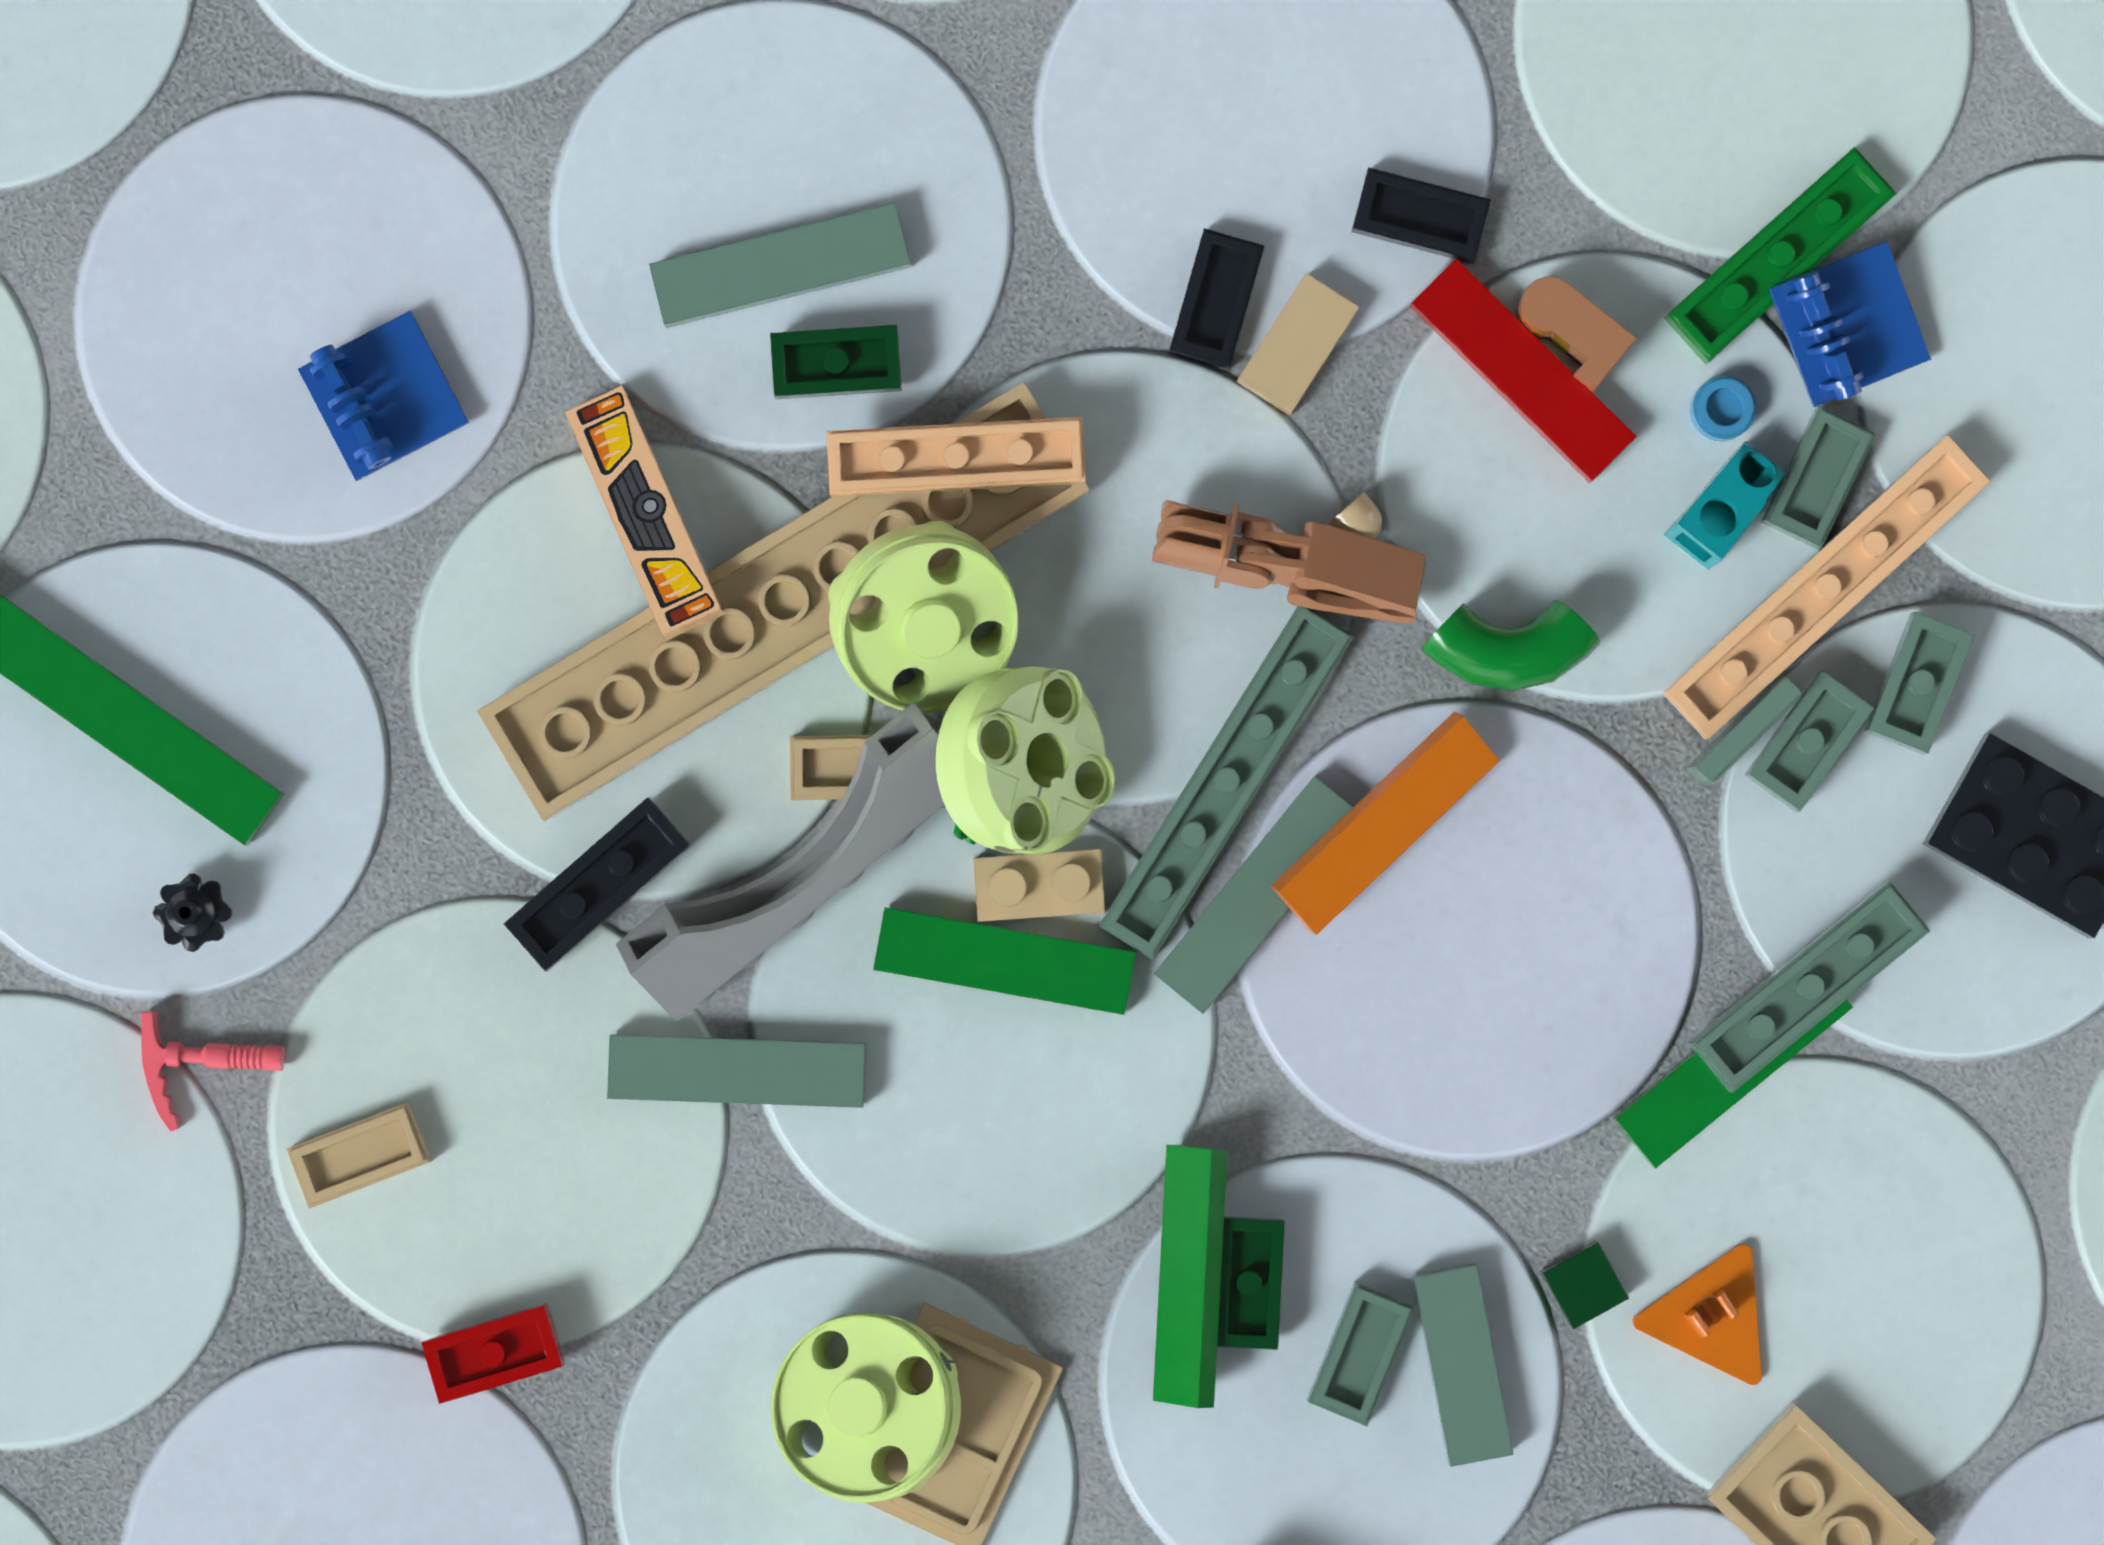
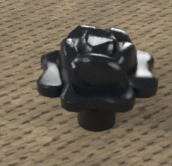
M193 873L188 874L178 884L165 885L161 888L160 895L165 903L155 906L152 913L154 918L163 926L164 940L167 944L176 945L182 941V945L187 951L195 952L206 942L219 941L224 938L225 929L221 923L231 919L233 913L229 905L223 901L222 887L219 882L212 880L203 884L201 877Z

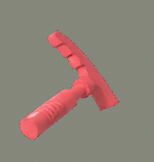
M144 1011L141 1013L142 1064L146 1082L156 1110L170 1131L179 1129L180 1120L178 1114L173 1112L171 1096L166 1095L167 1077L162 1076L165 1064L167 1067H181L183 1062L203 1063L206 1068L215 1069L245 1068L249 1070L251 1068L252 1070L264 1069L267 1071H283L285 1048L279 1045H265L264 1047L263 1045L251 1046L247 1044L245 1046L240 1044L238 1046L237 1044L208 1043L204 1047H183L182 1042L168 1041L167 1046H164L159 1035L158 1011Z

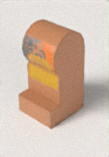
M1546 276L1536 279L1526 288L1517 304V319L1535 337L1544 340L1549 339L1581 367L1574 374V377L1592 393L1637 339L1570 284L1557 277Z

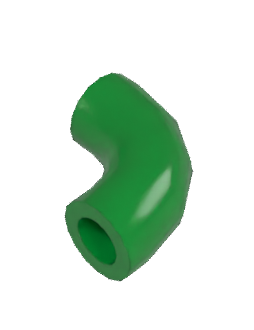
M1553 600L1539 616L1529 623L1512 628L1491 625L1478 617L1463 603L1429 638L1421 650L1435 663L1469 684L1516 691L1554 682L1588 658L1601 644V641L1595 631L1576 612L1558 600Z

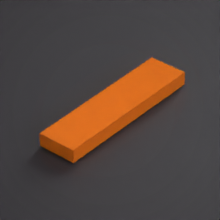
M1453 712L1283 873L1271 887L1310 932L1317 935L1500 760L1465 717Z

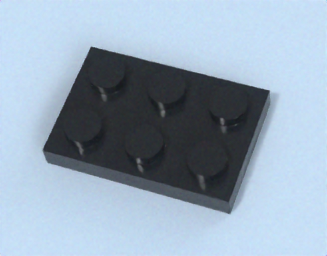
M1991 733L1984 734L1922 844L2087 938H2095L2104 923V797Z

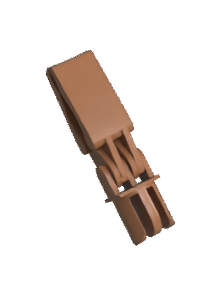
M1166 500L1162 504L1161 522L1158 524L1156 534L1157 543L1152 554L1153 562L1216 576L1214 588L1217 589L1221 581L1253 589H1262L1270 584H1280L1289 587L1288 602L1299 607L1408 625L1417 618L1422 578L1426 565L1425 554L1317 522L1306 523L1302 536L1288 534L1270 519L1238 512L1239 504L1237 503L1234 504L1231 514Z

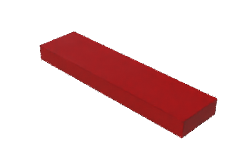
M1457 259L1411 303L1410 307L1589 484L1637 437L1599 398L1577 380L1574 374Z

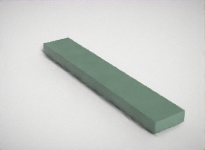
M1297 606L1102 919L1099 927L1150 959H1154L1353 639V634L1313 609Z

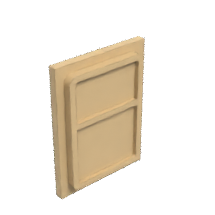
M924 1302L914 1325L928 1333L942 1350L951 1356L955 1361L958 1371L957 1381L961 1396V1416L958 1434L942 1466L919 1490L890 1500L865 1503L903 1520L906 1525H914L955 1545H982L1063 1370V1366L1029 1351L1024 1345L1013 1344L971 1324L966 1318L955 1317ZM924 1358L917 1360L910 1371L912 1386L920 1393H924L933 1381L932 1367ZM894 1447L886 1457L885 1468L890 1478L897 1483L905 1477L908 1471V1460L901 1449Z

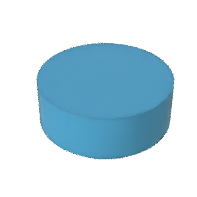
M1718 376L1706 381L1694 393L1690 403V417L1693 425L1700 434L1714 441H1729L1739 437L1752 425L1757 410L1756 399L1752 390L1742 380L1732 376Z

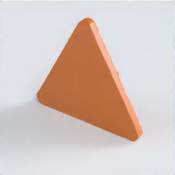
M1738 1244L1635 1314L1632 1319L1635 1329L1745 1383L1756 1385L1762 1379L1752 1249L1745 1244Z

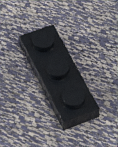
M647 797L511 916L504 925L545 972H549L692 845L650 797Z

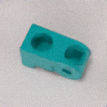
M1744 441L1664 535L1709 570L1725 557L1767 503L1766 499L1782 480L1785 472Z

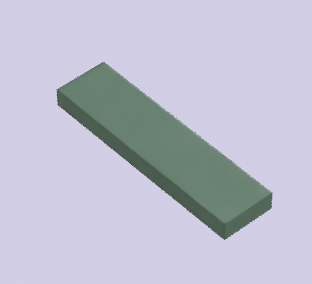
M891 203L650 263L649 267L663 323L666 328L910 268L911 263L896 204Z
M1314 776L1153 974L1204 1014L1288 911L1289 907L1273 890L1271 885L1353 807Z
M1885 881L1688 1043L1726 1090L1733 1093L1928 934L1930 929L1890 881Z
M611 1034L609 1036L607 1099L863 1108L866 1043Z

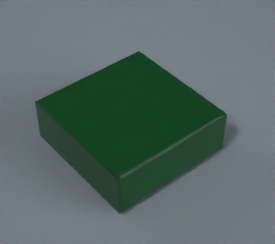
M1597 1241L1586 1245L1540 1271L1572 1329L1583 1325L1629 1299Z

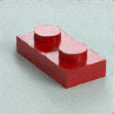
M547 1303L421 1342L439 1404L551 1371L565 1365Z

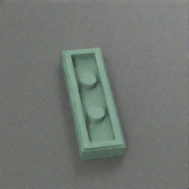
M1473 1263L1412 1275L1448 1464L1450 1467L1514 1455L1477 1265Z

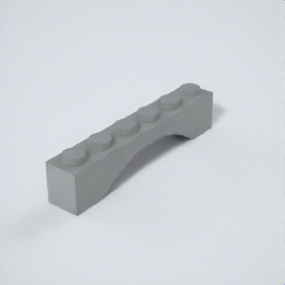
M915 702L910 704L864 742L856 772L841 803L822 829L794 856L765 876L732 891L695 901L666 903L616 943L630 975L676 1022L691 1010L705 1005L713 997L715 991L740 970L747 969L757 963L767 948L791 929L805 924L820 905L840 889L853 885L862 876L867 867L888 850L905 843L911 837L915 828L940 808L946 807L939 790L936 774V746L939 730Z

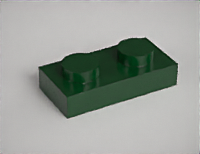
M897 325L770 333L773 388L776 400L902 391Z
M1224 1216L1217 1347L1278 1350L1284 1219Z

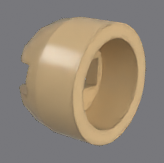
M1363 492L1326 525L1376 539L1381 531L1382 516L1377 506Z

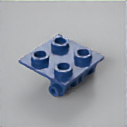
M1888 241L1769 288L1813 407L1835 398L1838 400L1849 398L1862 392V387L1931 360Z
M411 311L396 317L337 349L331 344L314 351L310 355L312 362L298 368L355 481L363 479L469 423Z

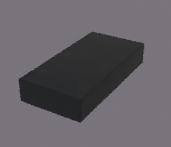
M1368 167L1351 232L1473 264L1476 260L1491 199Z
M1204 228L1169 353L1230 370L1265 245Z

